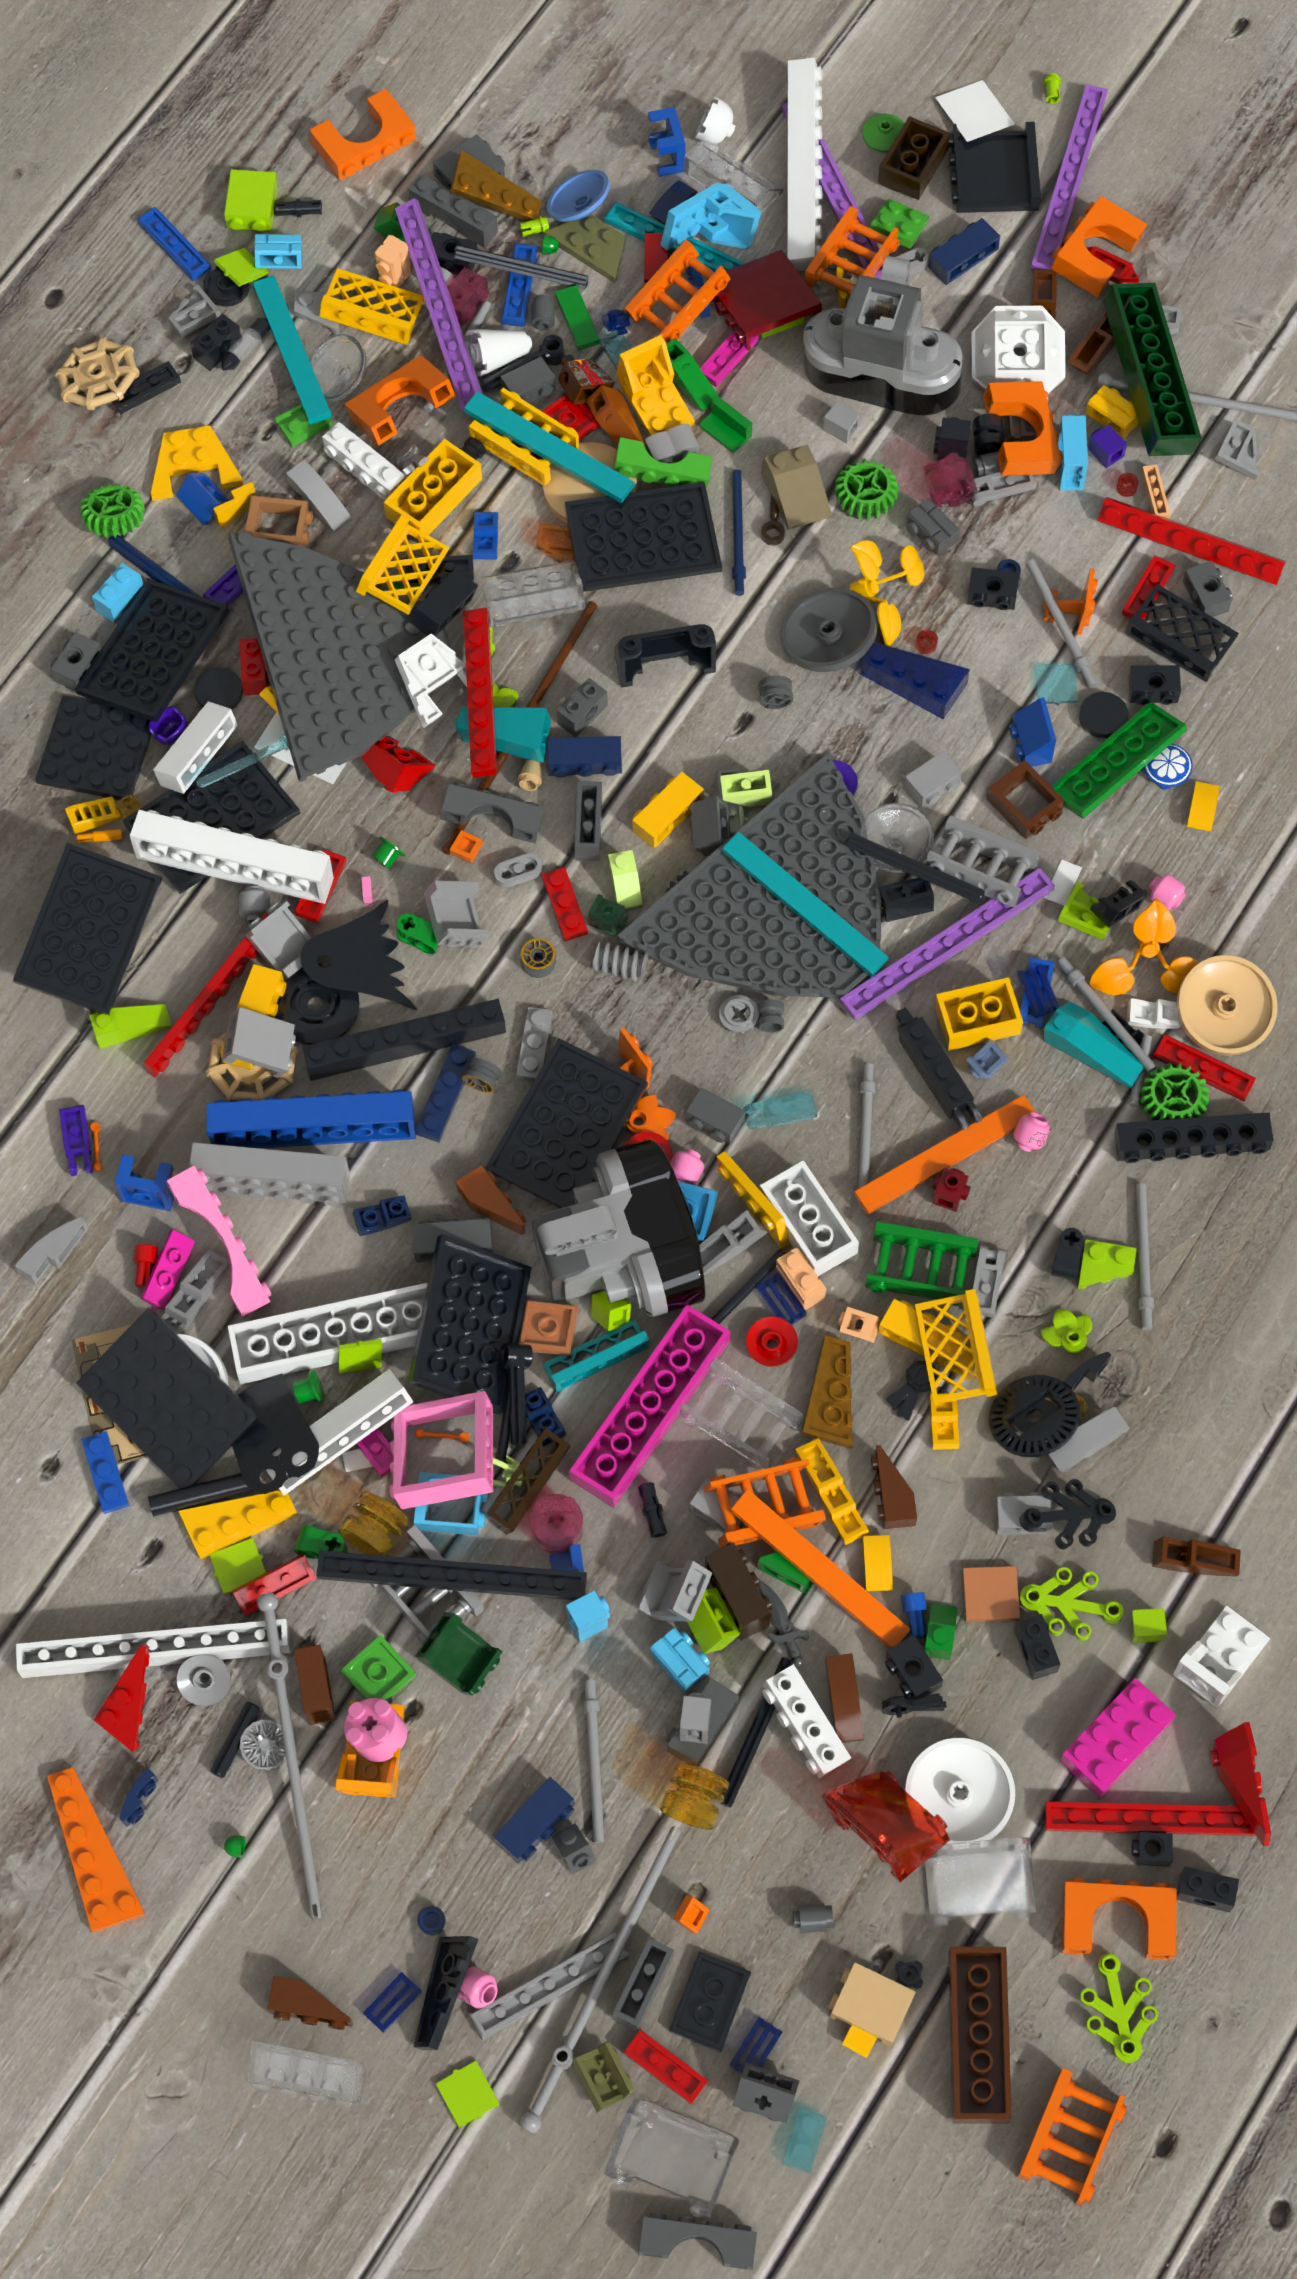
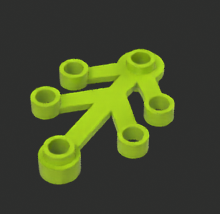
M1061 1567L1053 1578L1041 1586L1030 1584L1025 1586L1020 1593L1022 1606L1029 1611H1037L1039 1615L1042 1614L1048 1626V1631L1052 1636H1060L1064 1631L1065 1624L1061 1619L1054 1618L1047 1606L1056 1607L1075 1631V1637L1080 1641L1089 1639L1091 1627L1086 1623H1082L1074 1611L1101 1615L1108 1624L1119 1623L1124 1614L1123 1606L1117 1601L1100 1604L1075 1599L1085 1591L1097 1587L1099 1578L1094 1572L1085 1573L1079 1583L1060 1596L1048 1595L1059 1585H1067L1071 1581V1570L1067 1567ZM1061 1572H1065L1068 1574L1069 1578L1067 1580H1062L1059 1577V1574ZM1092 1577L1095 1583L1090 1585L1085 1579ZM1035 1593L1038 1596V1600L1032 1601L1028 1595ZM1115 1607L1118 1610V1614L1112 1615L1108 1609ZM1057 1623L1061 1626V1630L1054 1631L1051 1625ZM1080 1628H1084L1087 1630L1088 1634L1086 1636H1081L1078 1633V1630Z
M1108 1953L1101 1956L1097 1963V1969L1102 1976L1106 1977L1113 2007L1098 1998L1096 1991L1091 1988H1086L1081 1992L1080 2002L1084 2006H1091L1116 2023L1119 2035L1106 2028L1102 2019L1098 2016H1092L1087 2020L1086 2029L1089 2033L1097 2034L1114 2046V2053L1120 2061L1133 2063L1142 2054L1140 2040L1149 2025L1157 2020L1158 2011L1153 2006L1143 2008L1140 2014L1141 2020L1132 2033H1130L1128 2021L1143 1997L1147 1996L1152 1990V1984L1146 1978L1138 1979L1134 1985V1992L1124 2006L1117 1975L1121 1966L1120 1960L1114 1954ZM1111 1960L1115 1966L1113 1969H1107L1104 1962ZM1139 1983L1147 1984L1148 1990L1141 1992L1138 1989ZM1091 1993L1094 1999L1092 2002H1087L1084 2000L1083 1995ZM1145 2011H1152L1154 2013V2019H1146L1144 2015ZM1091 2021H1097L1100 2028L1098 2030L1091 2029ZM1124 2044H1131L1133 2052H1125L1123 2049Z

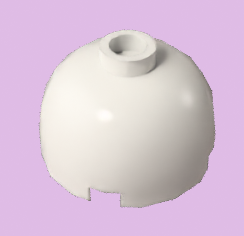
M713 97L710 101L712 106L710 109L705 110L697 127V134L694 136L697 140L707 144H718L726 136L730 138L736 125L732 124L734 115L730 106L721 99Z

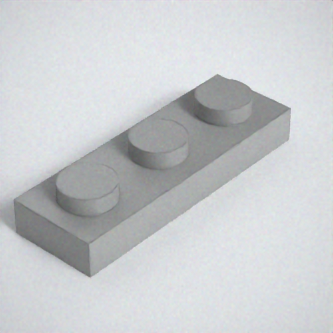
M528 1007L516 1079L535 1081L544 1065L553 1010Z

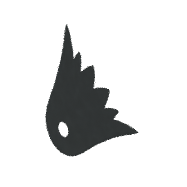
M388 900L367 914L345 925L312 937L302 948L300 956L302 967L306 974L318 984L334 989L384 998L417 1010L414 1004L395 988L404 986V983L390 975L405 968L399 961L386 956L397 947L398 941L380 938L389 927L388 924L378 925L387 909ZM320 955L328 956L331 959V965L327 968L319 966L317 957Z

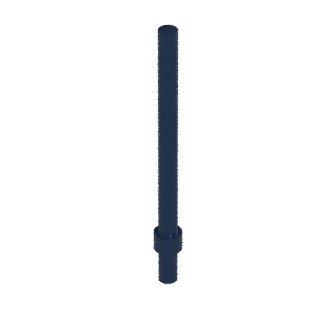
M733 470L734 566L732 567V578L735 582V595L742 596L744 595V579H746V567L744 566L742 472L741 470Z

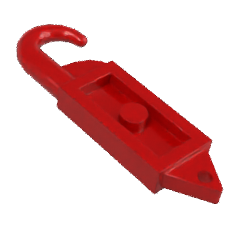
M1087 247L1093 256L1115 269L1110 281L1116 284L1139 283V277L1133 269V263L1099 247Z

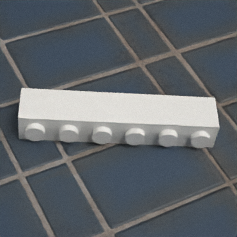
M390 1369L309 1426L319 1443L317 1462L312 1470L301 1477L288 1478L283 1483V1486L279 1488L283 1495H286L413 1403L402 1384ZM279 1448L273 1452V1456H279L281 1449ZM302 1451L294 1454L292 1457L293 1465L301 1466L305 1464L308 1459L307 1454ZM266 1469L270 1477L274 1480L276 1476L275 1471L272 1469Z

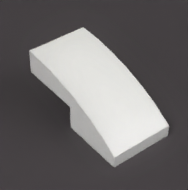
M1133 998L1128 1001L1127 1022L1131 1026L1159 1029L1181 1027L1176 1002L1158 999L1154 1003Z

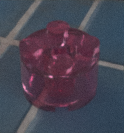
M950 453L945 459L927 464L924 467V478L930 499L937 507L943 508L942 504H949L950 507L959 506L974 496V490L977 491L970 462L965 458L959 457L957 453Z
M551 1494L538 1499L530 1513V1528L533 1540L548 1553L569 1552L570 1545H576L581 1540L584 1531L582 1511L575 1499L563 1494ZM554 1521L560 1522L559 1527H554Z

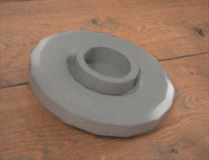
M262 1719L253 1722L245 1729L240 1740V1751L242 1758L249 1766L257 1770L268 1771L279 1767L285 1762L286 1754L281 1724L273 1720Z

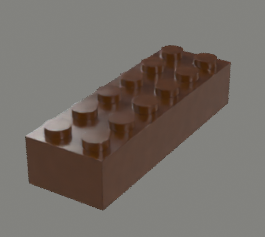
M950 1947L948 1967L953 2124H1009L1012 2120L1006 1947Z

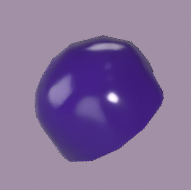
M167 707L157 723L151 720L149 722V731L156 740L165 745L174 744L187 728L186 718L175 707Z

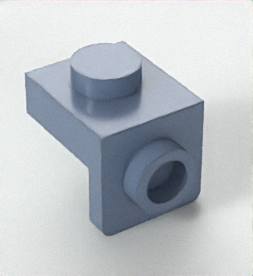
M990 1040L973 1057L968 1056L966 1061L970 1064L968 1069L975 1077L979 1078L981 1076L989 1079L1010 1058L995 1041Z

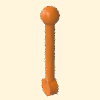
M93 1122L90 1125L94 1138L95 1163L93 1164V1169L99 1172L103 1169V1165L100 1163L98 1137L101 1127L99 1123Z
M421 1428L415 1431V1436L419 1439L423 1437L455 1439L463 1444L469 1441V1434L466 1432L458 1435L427 1432Z

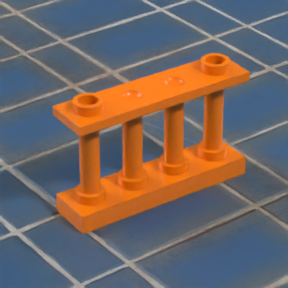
M850 206L805 270V282L810 288H813L817 281L820 282L822 280L851 294L854 285L826 272L827 266L834 264L857 276L864 275L874 278L884 263L886 256L896 251L900 242L897 239L899 229L894 227L887 237L860 224L859 220H857L858 209ZM851 232H857L882 244V246L876 253L849 240L848 236ZM846 248L871 260V262L864 269L837 256L838 250Z
M687 239L624 308L630 318L637 324L645 318L662 331L659 335H662L666 344L675 338L679 340L681 334L712 299L727 286L728 281L731 279L722 266L713 272L696 259L699 254L693 244ZM689 266L708 279L700 289H697L681 276ZM673 284H677L692 296L684 307L666 294ZM658 301H661L677 314L669 324L650 311Z
M798 1457L785 1460L783 1462L784 1465L729 1478H726L725 1475L712 1477L703 1490L704 1493L716 1491L727 1529L718 1539L720 1548L731 1543L737 1546L762 1540L749 1527L741 1529L740 1525L737 1526L734 1514L729 1511L732 1506L726 1488L740 1485L743 1493L749 1489L754 1494L751 1482L765 1479L774 1512L796 1531L822 1524L826 1520L824 1510L814 1512V1508H810L800 1471L809 1465V1460L799 1461ZM790 1475L800 1508L798 1516L790 1517L789 1514H786L776 1476Z
M1062 2068L1017 2177L1028 2182L1031 2175L1034 2177L1039 2175L1078 2193L1075 2204L1081 2206L1084 2200L1089 2202L1096 2186L1091 2184L1116 2120L1121 2122L1125 2115L1127 2106L1123 2102L1126 2096L1120 2094L1116 2103L1110 2102L1075 2086V2082L1070 2080L1073 2072ZM1063 2096L1067 2098L1072 2096L1111 2114L1105 2130L1064 2112V2108L1060 2107ZM1052 2123H1063L1100 2140L1095 2155H1089L1053 2138V2134L1049 2133ZM1049 2148L1090 2167L1084 2183L1043 2165V2161L1038 2159L1042 2149L1047 2151Z

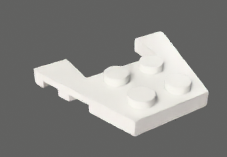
M432 634L398 655L395 659L423 728L442 715V712L428 696L429 693L456 675L467 687L466 663L456 657V652Z

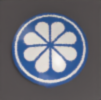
M1171 744L1144 767V770L1152 782L1157 784L1159 788L1167 790L1183 784L1190 777L1193 764L1186 750L1178 745Z

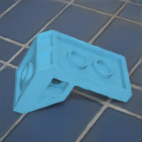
M715 183L668 211L660 245L668 250L675 245H680L683 240L690 236H695L699 232L711 243L747 249L753 245L762 211L729 184Z

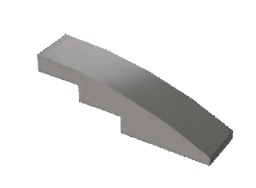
M210 1249L180 1283V1290L165 1307V1313L161 1318L176 1334H184L230 1266L229 1260Z

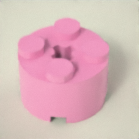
M369 1698L361 1702H355L349 1707L344 1723V1733L348 1742L365 1759L371 1762H383L394 1756L393 1753L398 1748L401 1749L407 1738V1727L401 1716L386 1700Z

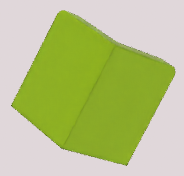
M605 1291L592 1295L591 1317L608 1332L630 1322L631 1303L626 1298L609 1303Z
M1164 1608L1132 1611L1134 1631L1132 1643L1163 1642L1165 1640L1167 1628Z

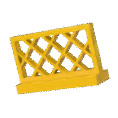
M337 268L328 291L322 298L319 317L408 345L411 332L425 298L423 295ZM343 278L349 280L351 284L341 286L338 280ZM368 286L373 291L363 293L360 287ZM355 289L358 295L349 298L346 292ZM390 293L395 298L385 300L382 294ZM341 294L344 300L333 298L331 296ZM377 296L380 302L371 305L368 299ZM412 300L418 303L417 305L407 307L404 301ZM363 301L366 307H361L353 303ZM399 303L402 310L393 312L390 306ZM385 308L388 314H383L375 310ZM407 315L410 322L399 319L397 317Z
M401 515L363 574L356 592L363 596L368 592L409 615L450 547L408 524L410 519ZM410 534L417 538L419 543L409 544L407 535ZM427 548H435L441 553L440 555L430 556ZM422 549L425 557L415 558L412 550ZM406 551L409 559L399 560L397 552ZM427 563L430 571L420 572L418 564ZM412 565L415 573L405 574L402 566ZM396 567L399 575L389 576L387 568ZM418 579L420 587L411 588L408 580ZM402 581L405 589L395 590L392 582ZM387 583L389 591H382L375 586L376 584ZM407 594L410 600L409 605L400 601L398 596Z
M976 1289L965 1291L966 1294L915 1304L934 1405L985 1394L987 1397L997 1395ZM963 1303L964 1311L958 1319L947 1313L952 1304ZM933 1308L939 1312V1315L931 1324L923 1319L922 1310ZM943 1316L955 1322L948 1333L936 1327ZM964 1317L966 1318L967 1325L962 1322ZM925 1325L929 1327L927 1332L925 1331ZM959 1325L968 1330L969 1334L963 1343L951 1337ZM933 1330L944 1337L937 1349L928 1344L927 1341ZM948 1340L959 1346V1349L952 1358L941 1352ZM969 1342L971 1344V1349L967 1347V1344ZM929 1349L934 1352L931 1357ZM963 1350L973 1355V1360L968 1368L956 1361ZM938 1355L949 1361L942 1373L932 1367V1363ZM953 1364L965 1371L957 1383L946 1377ZM974 1366H975V1369H976V1373H974L973 1371H971ZM934 1374L938 1376V1379L936 1380V1382H935ZM968 1374L978 1380V1389L967 1390L961 1386ZM942 1380L954 1386L948 1395L938 1396L937 1387Z

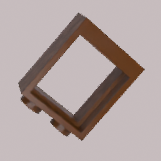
M1025 760L988 788L986 798L1025 839L1032 834L1034 836L1039 834L1046 823L1050 820L1052 822L1057 820L1063 813L1064 799ZM1026 780L1049 803L1048 806L1029 820L1005 797Z
M303 1644L299 1646L300 1649L294 1650L304 1713L309 1725L335 1721L336 1716L328 1670L321 1644Z

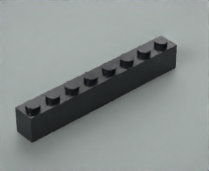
M498 998L302 1046L310 1081L451 1047L452 1044L459 1045L506 1033V1027Z

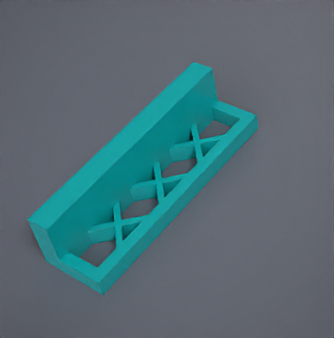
M636 1319L618 1329L609 1331L572 1349L570 1356H557L543 1363L542 1366L557 1393L648 1349L649 1338L645 1331H641ZM633 1328L636 1335L621 1341L623 1333ZM605 1341L615 1344L601 1352H597L600 1344ZM580 1353L592 1355L585 1360L574 1363L576 1356ZM558 1364L569 1366L556 1374H553L551 1370L552 1367Z

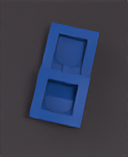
M475 512L473 559H497L498 512Z

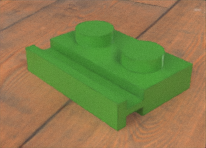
M301 404L275 417L276 425L279 426L291 447L333 427L330 418L309 424Z

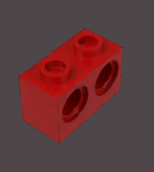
M257 638L240 639L241 683L244 696L259 695L268 687V674Z

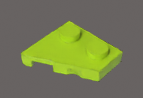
M1077 881L1059 915L1058 922L1104 941L1110 927H1107L1090 910V907L1099 901L1094 896L1090 897L1083 890L1084 885Z
M1086 1239L1078 1289H1085L1088 1285L1099 1282L1101 1284L1110 1282L1114 1278L1121 1279L1132 1276L1137 1248Z

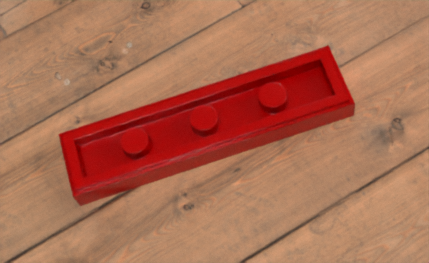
M1164 1034L1153 1054L1154 1059L1164 1064L1171 1063L1173 1068H1176L1179 1063L1182 1065L1181 1069L1184 1070L1191 1066L1190 1073L1193 1074L1199 1071L1200 1076L1198 1080L1205 1079L1206 1084L1243 1102L1256 1079Z

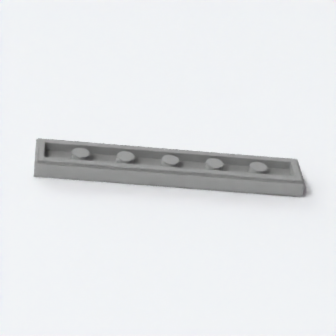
M616 1931L500 1996L491 2004L470 2013L469 2015L482 2039L485 2040L597 1976L618 1935ZM625 1947L623 1948L616 1964L629 1958V1954L626 1951Z

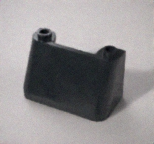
M698 624L623 637L615 646V660L621 688L633 686L634 676L637 673L643 674L641 663L688 656L690 666L699 665L702 667L704 674L715 673L716 640L713 629L708 625Z

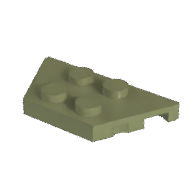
M593 215L577 221L564 223L545 232V235L555 237L558 240L559 248L615 283L622 259V251L626 242L623 234Z

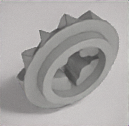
M742 995L729 997L722 1003L719 1010V1020H721L723 1027L729 1029L732 1033L741 1032L743 1034L749 1029L752 1030L759 1019V1009L756 1003L749 997ZM734 1011L738 1013L743 1011L745 1021L741 1018L733 1019L735 1017Z

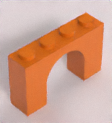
M386 88L367 98L368 112L381 128L379 134L372 140L362 143L348 141L340 135L329 119L309 129L311 144L339 181L352 176L362 168L372 165L375 161L391 155L394 151L416 140L414 123Z
M1100 196L1096 203L1091 202L1085 211V218L1081 216L1076 222L1074 233L1069 231L1063 241L1065 245L1063 247L1058 246L1052 256V259L1055 261L1051 267L1053 271L1097 298L1109 283L1115 269L1093 256L1086 248L1084 240L1090 237L1106 238L1131 253L1147 226L1146 223L1103 196Z
M420 355L344 405L351 421L379 446L398 434L391 416L385 411L392 402L405 396L418 395L425 398L437 409L454 398L455 393L449 378Z
M1043 382L989 383L983 394L986 413L999 416L1021 417L1033 426L1037 438L1032 441L1003 442L997 454L1001 476L1055 474L1059 465L1062 464L1063 453L1058 447V433L1053 427V413L1049 410L1048 392L1044 390Z
M1071 1878L1070 1882L1064 1883L1062 1954L1090 1955L1092 1951V1927L1095 1911L1103 1904L1119 1901L1133 1906L1143 1918L1145 1924V1959L1173 1960L1175 1958L1177 1888H1169L1167 1883H1154L1153 1887L1142 1886V1883L1137 1881H1127L1125 1885H1115L1112 1880H1098L1097 1883H1086V1879Z

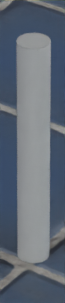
M1144 1035L1140 1047L1149 1057L1152 1036ZM1145 1068L1132 1086L1129 1105L1132 1107L1139 1106L1140 1091L1143 1087L1146 1072Z

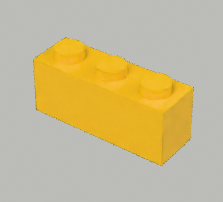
M683 772L677 777H672L660 794H654L649 804L643 810L639 809L632 818L633 832L655 849L691 814V803L704 800V789Z

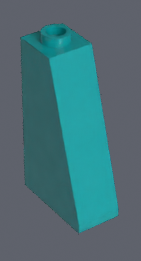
M461 707L460 716L456 717L455 727L456 731H459L462 740L470 743L468 707ZM494 707L496 750L536 762H544L551 724L547 709Z

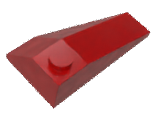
M384 737L372 745L370 750L361 757L375 778L384 785L387 791L392 793L409 791L434 769L435 764L414 749H410L408 752L399 747L400 741Z
M1244 1722L1215 1739L1213 1750L1209 1751L1212 1767L1216 1766L1218 1777L1261 1844L1269 1846L1271 1829L1266 1801L1264 1797H1259L1262 1793V1779L1260 1772L1254 1771L1256 1768L1255 1756H1257L1250 1722Z

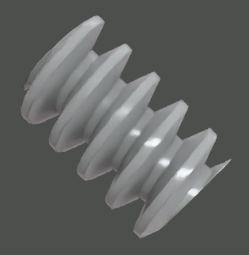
M599 942L593 959V970L598 971L602 966L603 973L607 974L612 968L613 976H618L621 972L622 978L627 979L631 974L632 981L636 982L639 977L642 979L648 961V952H645L642 958H639V951L637 949L632 955H629V947H626L621 953L618 944L613 950H610V942H607L603 948Z

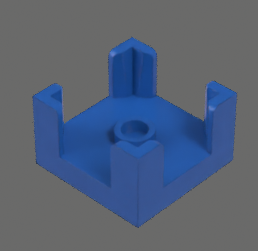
M675 107L648 112L650 122L666 119L665 131L648 135L650 148L658 149L659 155L671 153L673 164L657 167L658 176L662 177L685 172V140Z
M122 1155L114 1182L121 1201L171 1211L175 1198L166 1181L172 1178L173 1165L160 1163L155 1181L143 1179L139 1174L133 1173L134 1157Z

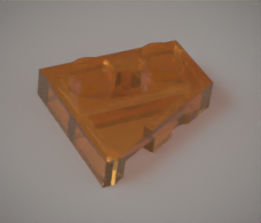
M539 523L536 548L578 574L569 527Z

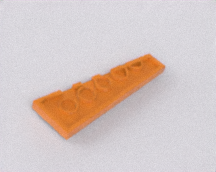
M71 1767L48 1775V1782L92 1933L144 1916L145 1912L75 1769Z

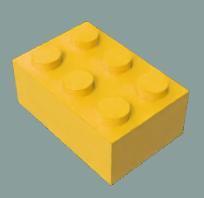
M1009 977L936 994L934 1008L948 1051L1021 1034L1023 1020Z

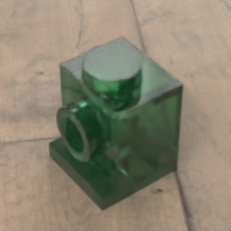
M600 894L597 895L588 913V924L615 936L619 928L623 929L628 919L625 906L607 900Z

